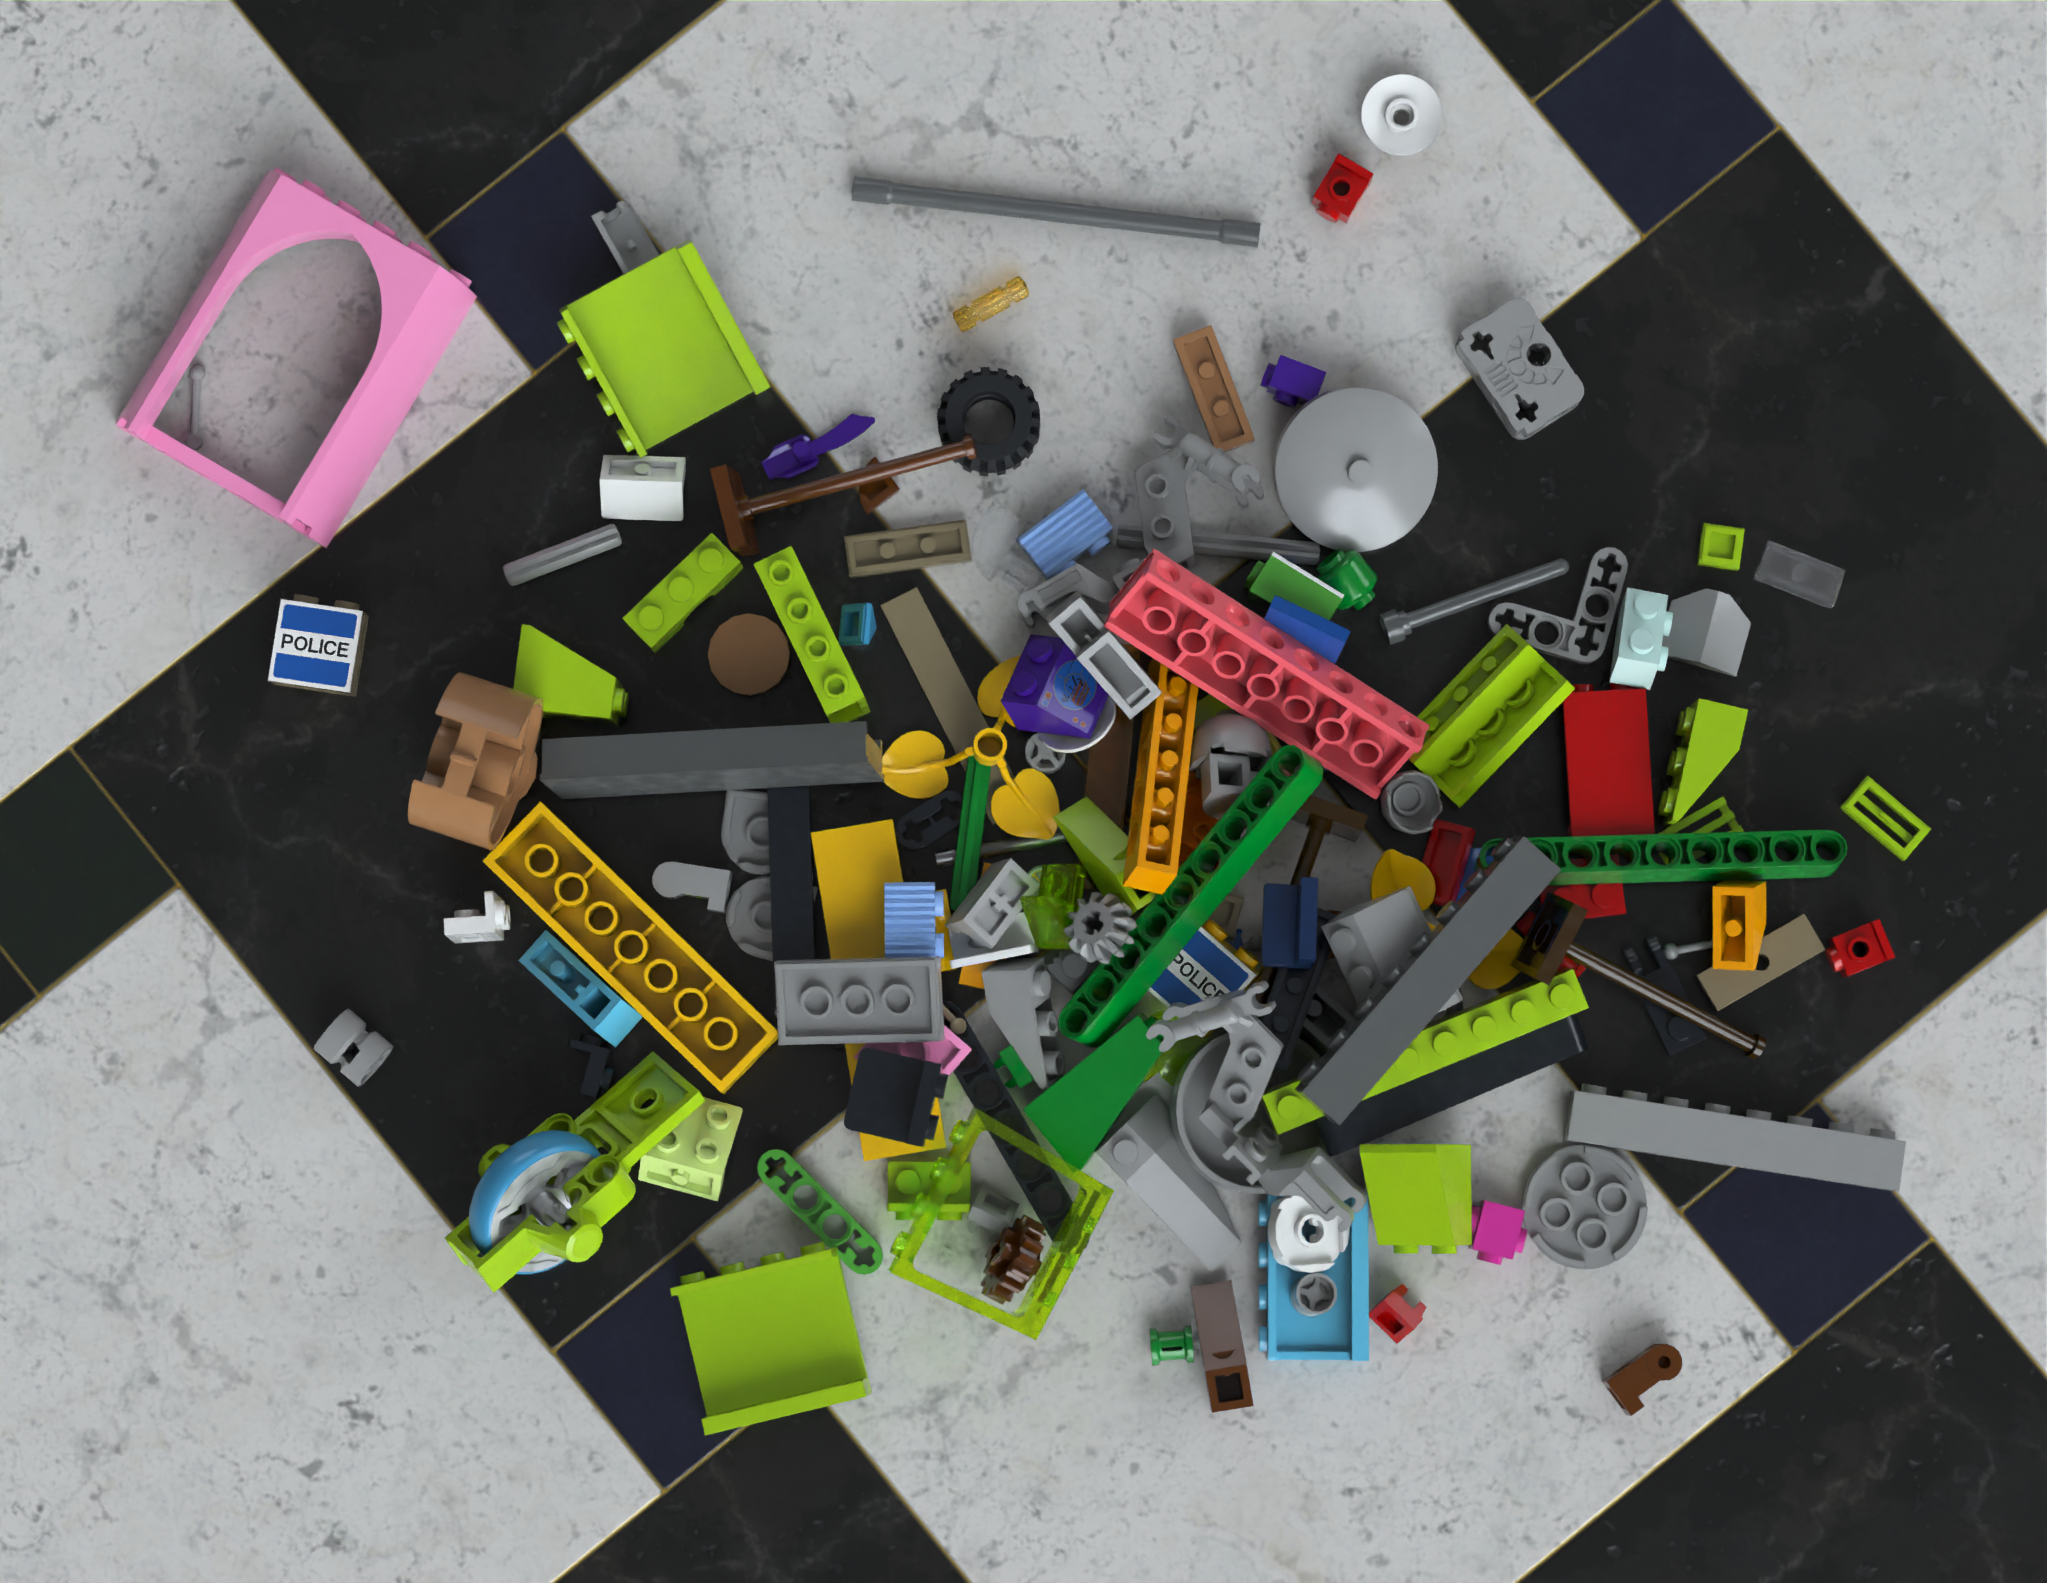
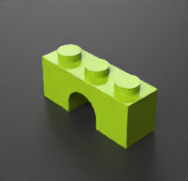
M711 533L622 619L656 653L684 626V621L691 612L709 596H715L743 569V566L730 550Z

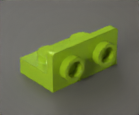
M888 1161L887 1212H896L895 1220H920L921 1212H937V1220H962V1212H970L971 1162Z

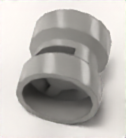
M1311 1273L1300 1277L1293 1283L1290 1289L1292 1307L1304 1316L1314 1317L1328 1312L1334 1306L1337 1299L1335 1283L1329 1276L1322 1273Z

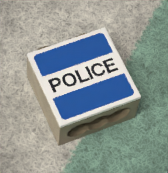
M295 594L293 601L281 599L268 681L278 686L356 697L369 616L363 611H359V604L336 600L334 607L319 605L318 598Z

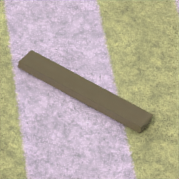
M916 587L880 606L955 753L958 754L967 747H972L976 735L981 730L989 727ZM967 758L960 761L965 773ZM1006 762V767L1009 771V774L1014 780L1015 777ZM997 765L991 766L986 814L992 826L996 824L991 814L992 796L999 787L1007 785Z

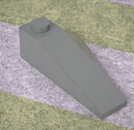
M1154 1095L1096 1153L1212 1272L1241 1244V1241L1213 1183L1201 1176L1188 1163L1179 1149L1172 1130L1170 1109Z

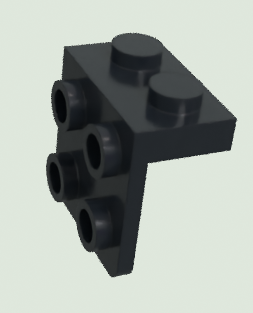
M864 1048L859 1053L844 1117V1126L852 1131L924 1147L926 1139L934 1141L939 1116L932 1114L935 1098H944L949 1075L941 1073L942 1064L872 1048Z

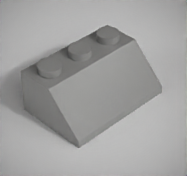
M1410 886L1349 908L1321 926L1358 1005L1367 996L1374 998L1384 987L1380 981L1388 970L1395 964L1402 966L1411 956L1408 949L1414 940L1423 932H1426L1428 935L1431 932ZM1457 989L1438 1013L1463 1000L1459 989Z

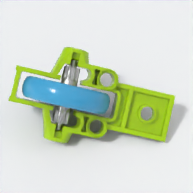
M652 1051L574 1121L571 1116L558 1113L547 1118L527 1137L515 1144H500L491 1148L479 1163L478 1172L481 1179L471 1200L469 1217L444 1239L459 1260L479 1275L493 1293L515 1274L539 1273L554 1268L566 1260L582 1262L589 1259L597 1252L602 1243L603 1233L601 1227L634 1197L636 1192L635 1184L628 1175L632 1166L705 1102L704 1097L698 1089ZM648 1099H656L651 1106L640 1109L641 1105ZM604 1147L609 1153L601 1155L597 1149Z

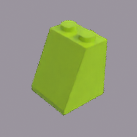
M522 624L513 689L541 698L543 700V718L618 726L619 717H626L629 701V693H625V689H623V685L618 679L531 625Z
M1360 1144V1157L1378 1245H1393L1394 1254H1418L1419 1245L1432 1246V1254H1457V1246L1472 1245L1471 1145Z

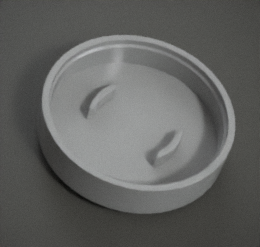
M1225 1031L1200 1045L1188 1057L1180 1069L1173 1086L1170 1101L1172 1130L1183 1156L1205 1179L1234 1192L1264 1194L1266 1192L1258 1180L1252 1185L1246 1180L1251 1172L1235 1155L1228 1161L1222 1156L1227 1147L1198 1118L1204 1110L1229 1049V1033ZM1298 1038L1287 1071L1282 1072L1274 1069L1265 1090L1298 1077L1310 1061L1315 1060L1319 1062L1322 1057L1309 1044ZM1260 1101L1256 1114L1248 1123L1253 1118H1256L1261 1124H1266L1272 1128L1263 1103ZM1315 1120L1277 1135L1279 1143L1284 1147L1279 1153L1281 1156L1317 1146L1321 1147L1328 1154Z

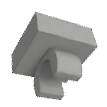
M982 1186L966 1218L971 1220L968 1227L969 1232L974 1234L978 1225L992 1230L988 1241L994 1243L999 1235H1001L1002 1230L1009 1227L1019 1203Z

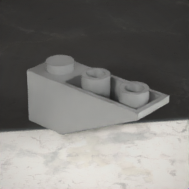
M1044 958L999 959L982 971L988 1012L1040 1089H1048L1064 1076L1065 1058L1062 1051L1059 1050L1057 1038L1058 1018L1052 1009L1050 998L1051 977L1045 969Z

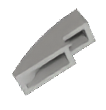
M1078 590L1046 617L1048 624L1130 720L1162 694L1159 687L1113 632L1103 627L1105 623Z

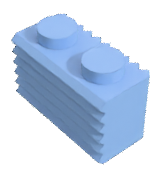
M1083 489L1017 538L1020 547L1047 581L1075 565V561L1086 552H1089L1093 557L1111 543L1108 536L1113 533V527Z
M935 882L884 883L885 957L940 956L944 958V933H936V916H944L943 891H935Z

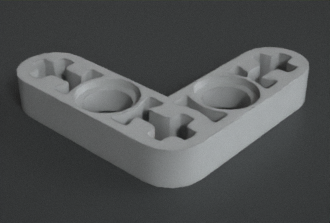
M1612 547L1600 549L1594 554L1588 566L1573 621L1515 603L1504 602L1498 604L1490 612L1487 620L1489 632L1494 637L1500 631L1501 624L1495 621V617H1502L1506 611L1513 613V621L1522 624L1526 622V616H1530L1533 618V621L1527 629V640H1524L1536 651L1578 664L1587 665L1595 662L1602 655L1607 643L1627 574L1628 562L1626 556L1620 550ZM1608 556L1613 557L1614 565L1619 567V572H1612L1606 585L1615 586L1614 593L1604 587L1590 586L1591 580L1598 584L1601 581L1603 568L1597 566L1598 561L1604 562ZM1591 595H1601L1607 600L1609 606L1604 616L1593 617L1587 612L1585 607L1586 600ZM1580 619L1590 625L1604 626L1602 632L1596 628L1593 630L1591 643L1596 645L1597 648L1596 651L1590 650L1586 656L1580 654V647L1578 645H1574L1575 639L1581 640L1587 630V626H1579ZM1549 622L1556 627L1558 635L1553 644L1543 645L1537 641L1534 632L1539 623ZM1511 627L1519 635L1523 631V629Z

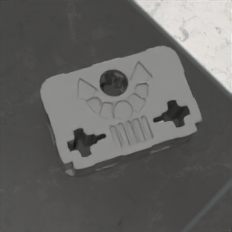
M1513 298L1480 321H1476L1465 328L1456 342V353L1509 434L1518 440H1525L1573 410L1584 395V386L1564 358L1563 353L1550 333L1546 331L1536 316L1532 306L1525 299ZM1474 338L1478 342L1486 340L1489 343L1485 350L1486 354L1482 350L1474 352L1471 349ZM1533 349L1536 353L1542 351L1545 354L1543 366H1540L1537 362L1531 364L1528 361L1531 355L1530 350ZM1519 406L1524 410L1531 408L1534 411L1530 418L1531 422L1526 418L1519 420L1516 417L1520 410Z

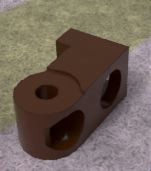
M1654 1344L1603 1379L1602 1383L1623 1412L1628 1416H1632L1645 1407L1639 1399L1641 1394L1660 1380H1671L1680 1373L1682 1357L1679 1351L1671 1345Z

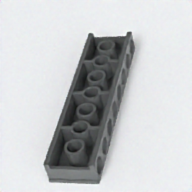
M866 721L542 739V774H540V781L559 798L574 799L885 782V775L882 772V740H873L868 735Z

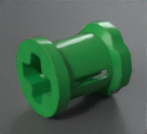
M1184 1326V1329L1180 1331L1158 1332L1156 1328L1149 1329L1152 1366L1159 1365L1160 1361L1185 1359L1187 1363H1194L1191 1326Z

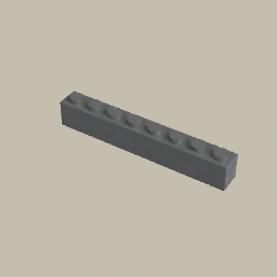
M1514 835L1512 839L1507 836L1499 842L1491 852L1494 860L1484 871L1480 868L1477 869L1464 883L1463 887L1467 891L1456 903L1453 900L1449 901L1437 914L1435 919L1439 923L1428 935L1426 932H1423L1410 945L1408 951L1411 953V956L1402 966L1395 964L1388 970L1380 981L1384 987L1374 998L1367 996L1354 1010L1353 1015L1356 1019L1346 1031L1341 1027L1327 1041L1325 1047L1328 1051L1320 1061H1310L1300 1072L1297 1079L1301 1082L1295 1090L1332 1123L1342 1124L1559 873L1561 869L1527 838Z

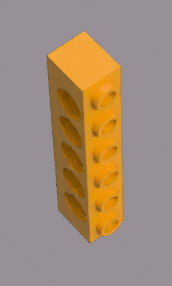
M1152 658L1148 665V675L1162 691V694L1143 709L1122 886L1163 895L1178 872L1198 686Z

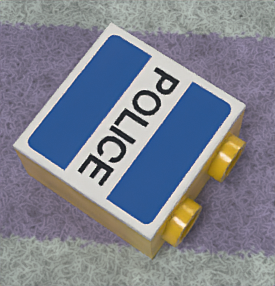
M1209 919L1200 927L1148 991L1166 1007L1176 1002L1190 1005L1205 1000L1204 998L1207 996L1216 997L1236 990L1246 991L1256 982L1260 971L1256 967L1259 964V960L1242 946L1236 950L1225 940L1228 933L1215 921ZM1216 1029L1207 1031L1205 1035H1202L1200 1037H1209L1214 1033Z

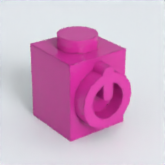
M1481 1200L1480 1206L1472 1204V1245H1469V1249L1478 1251L1477 1259L1501 1265L1503 1258L1513 1260L1515 1252L1522 1253L1527 1236V1229L1521 1228L1525 1211L1486 1200Z

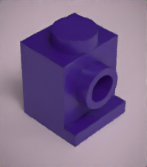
M1280 355L1276 365L1268 363L1260 386L1268 388L1267 392L1274 394L1273 400L1275 402L1295 408L1297 403L1304 405L1318 396L1326 372Z

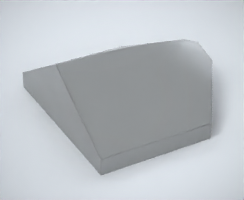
M1705 588L1672 600L1668 612H1673L1670 633L1668 637L1663 636L1662 646L1668 647L1667 658L1736 677L1751 622L1731 595Z

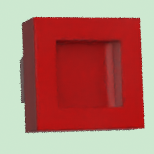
M1403 1284L1387 1294L1369 1312V1318L1396 1344L1418 1326L1423 1320L1422 1315L1426 1309V1306L1421 1301L1412 1308L1403 1300V1296L1409 1290Z

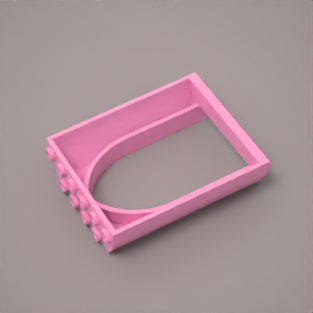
M275 168L274 171L266 172L115 425L327 548L477 296L469 289L472 283L471 280L452 269L448 272L436 264L437 261L430 257L431 253L422 246L412 241L407 246L403 245L402 241L395 236L396 232L376 220L372 226L367 224V221L360 216L361 212L342 200H339L337 205L331 203L332 200L324 195L326 192L315 184L304 179L300 185L296 183L297 180ZM321 239L359 242L369 256L380 287L382 317L377 345L361 380L286 504L152 426L228 299L251 271L272 255L300 243Z

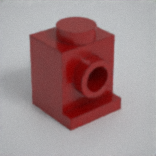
M1338 153L1312 198L1311 203L1317 206L1315 211L1333 223H1336L1339 219L1347 224L1369 187L1374 173ZM1338 183H1342L1348 187L1349 192L1344 196H1339L1334 192L1333 187Z
M1880 919L1827 939L1830 948L1825 949L1828 962L1834 972L1840 971L1843 978L1895 958ZM1855 942H1862L1865 945L1866 953L1863 957L1854 955L1852 947Z

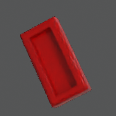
M1439 819L1434 821L1422 859V863L1430 870L1435 880L1436 891L1432 904L1444 907L1451 900L1456 903L1475 837V829Z

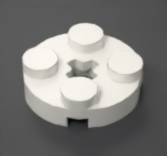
M1284 1196L1273 1202L1268 1222V1239L1276 1262L1280 1265H1286L1294 1271L1307 1273L1325 1271L1335 1263L1332 1262L1338 1257L1340 1252L1345 1251L1349 1241L1350 1227L1343 1232L1338 1230L1342 1218L1336 1216L1333 1220L1325 1221L1300 1196ZM1307 1219L1309 1225L1316 1228V1234L1310 1235L1309 1242L1306 1241L1305 1236H1302V1226H1304Z

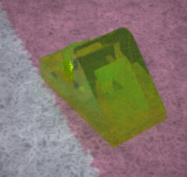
M1079 864L1042 865L1038 896H1021V905L1037 948L1071 949L1068 944L1072 938L1068 937L1063 929L1073 924V921L1068 918L1067 912L1077 913L1079 910L1077 899H1082L1085 867Z

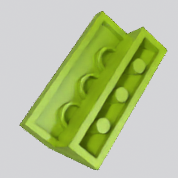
M1506 624L1417 716L1430 726L1426 731L1422 749L1418 753L1414 752L1409 760L1424 774L1429 775L1439 789L1460 808L1575 688L1529 643Z

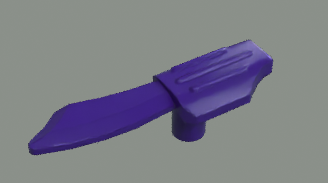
M851 414L835 428L813 441H810L806 435L801 434L774 446L771 454L761 462L768 479H789L816 467L819 462L817 455L837 449L851 442L873 425L875 418Z

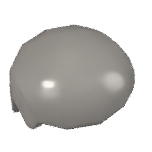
M1416 770L1397 773L1386 783L1380 795L1381 813L1391 827L1403 833L1414 835L1428 832L1433 829L1434 821L1443 810L1439 787L1429 775Z

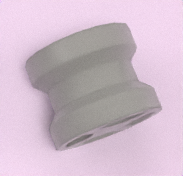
M1038 733L1032 735L1027 742L1025 754L1030 768L1046 775L1060 770L1065 763L1066 753L1048 748L1042 742Z

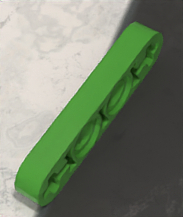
M774 1149L767 1151L761 1156L757 1169L762 1181L829 1248L837 1247L839 1258L852 1271L857 1274L866 1275L879 1269L884 1256L879 1243L789 1153L784 1150ZM771 1157L774 1160H779L783 1157L787 1162L783 1168L792 1178L796 1171L803 1176V1178L790 1186L786 1195L780 1190V1187L787 1183L778 1175L769 1178L766 1174L770 1169L766 1162ZM802 1185H810L817 1192V1203L811 1209H801L794 1201V1193ZM833 1214L842 1216L847 1222L846 1233L838 1239L828 1237L823 1229L825 1219ZM855 1229L862 1236L854 1241L864 1249L870 1245L875 1250L872 1254L875 1263L871 1267L865 1263L860 1267L857 1266L854 1262L857 1254L850 1246H848L845 1253L838 1248L839 1245L850 1239Z

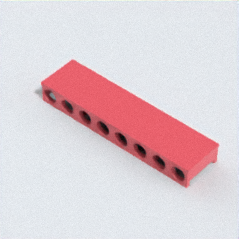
M1154 548L1109 603L1110 609L1103 627L1241 715L1254 720L1260 727L1285 743L1295 745L1319 760L1323 767L1375 800L1380 796L1381 790L1412 754L1414 752L1418 753L1423 747L1429 724Z

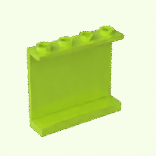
M690 239L559 309L563 316V319L557 322L568 344L576 340L583 353L582 356L576 358L588 380L594 377L597 378L603 389L602 392L597 394L600 403L608 416L616 413L623 426L616 430L627 452L636 449L640 458L647 455L646 450L744 396L752 392L757 395L770 388L767 379Z
M792 546L754 563L756 571L830 723L850 722L871 712Z
M824 1242L800 1247L801 1255L785 1259L784 1251L759 1257L761 1265L745 1269L744 1261L719 1267L721 1275L705 1278L704 1271L680 1276L681 1285L670 1288L671 1296L678 1295L707 1414L706 1417L701 1419L705 1435L864 1398L872 1394L837 1247L826 1249Z

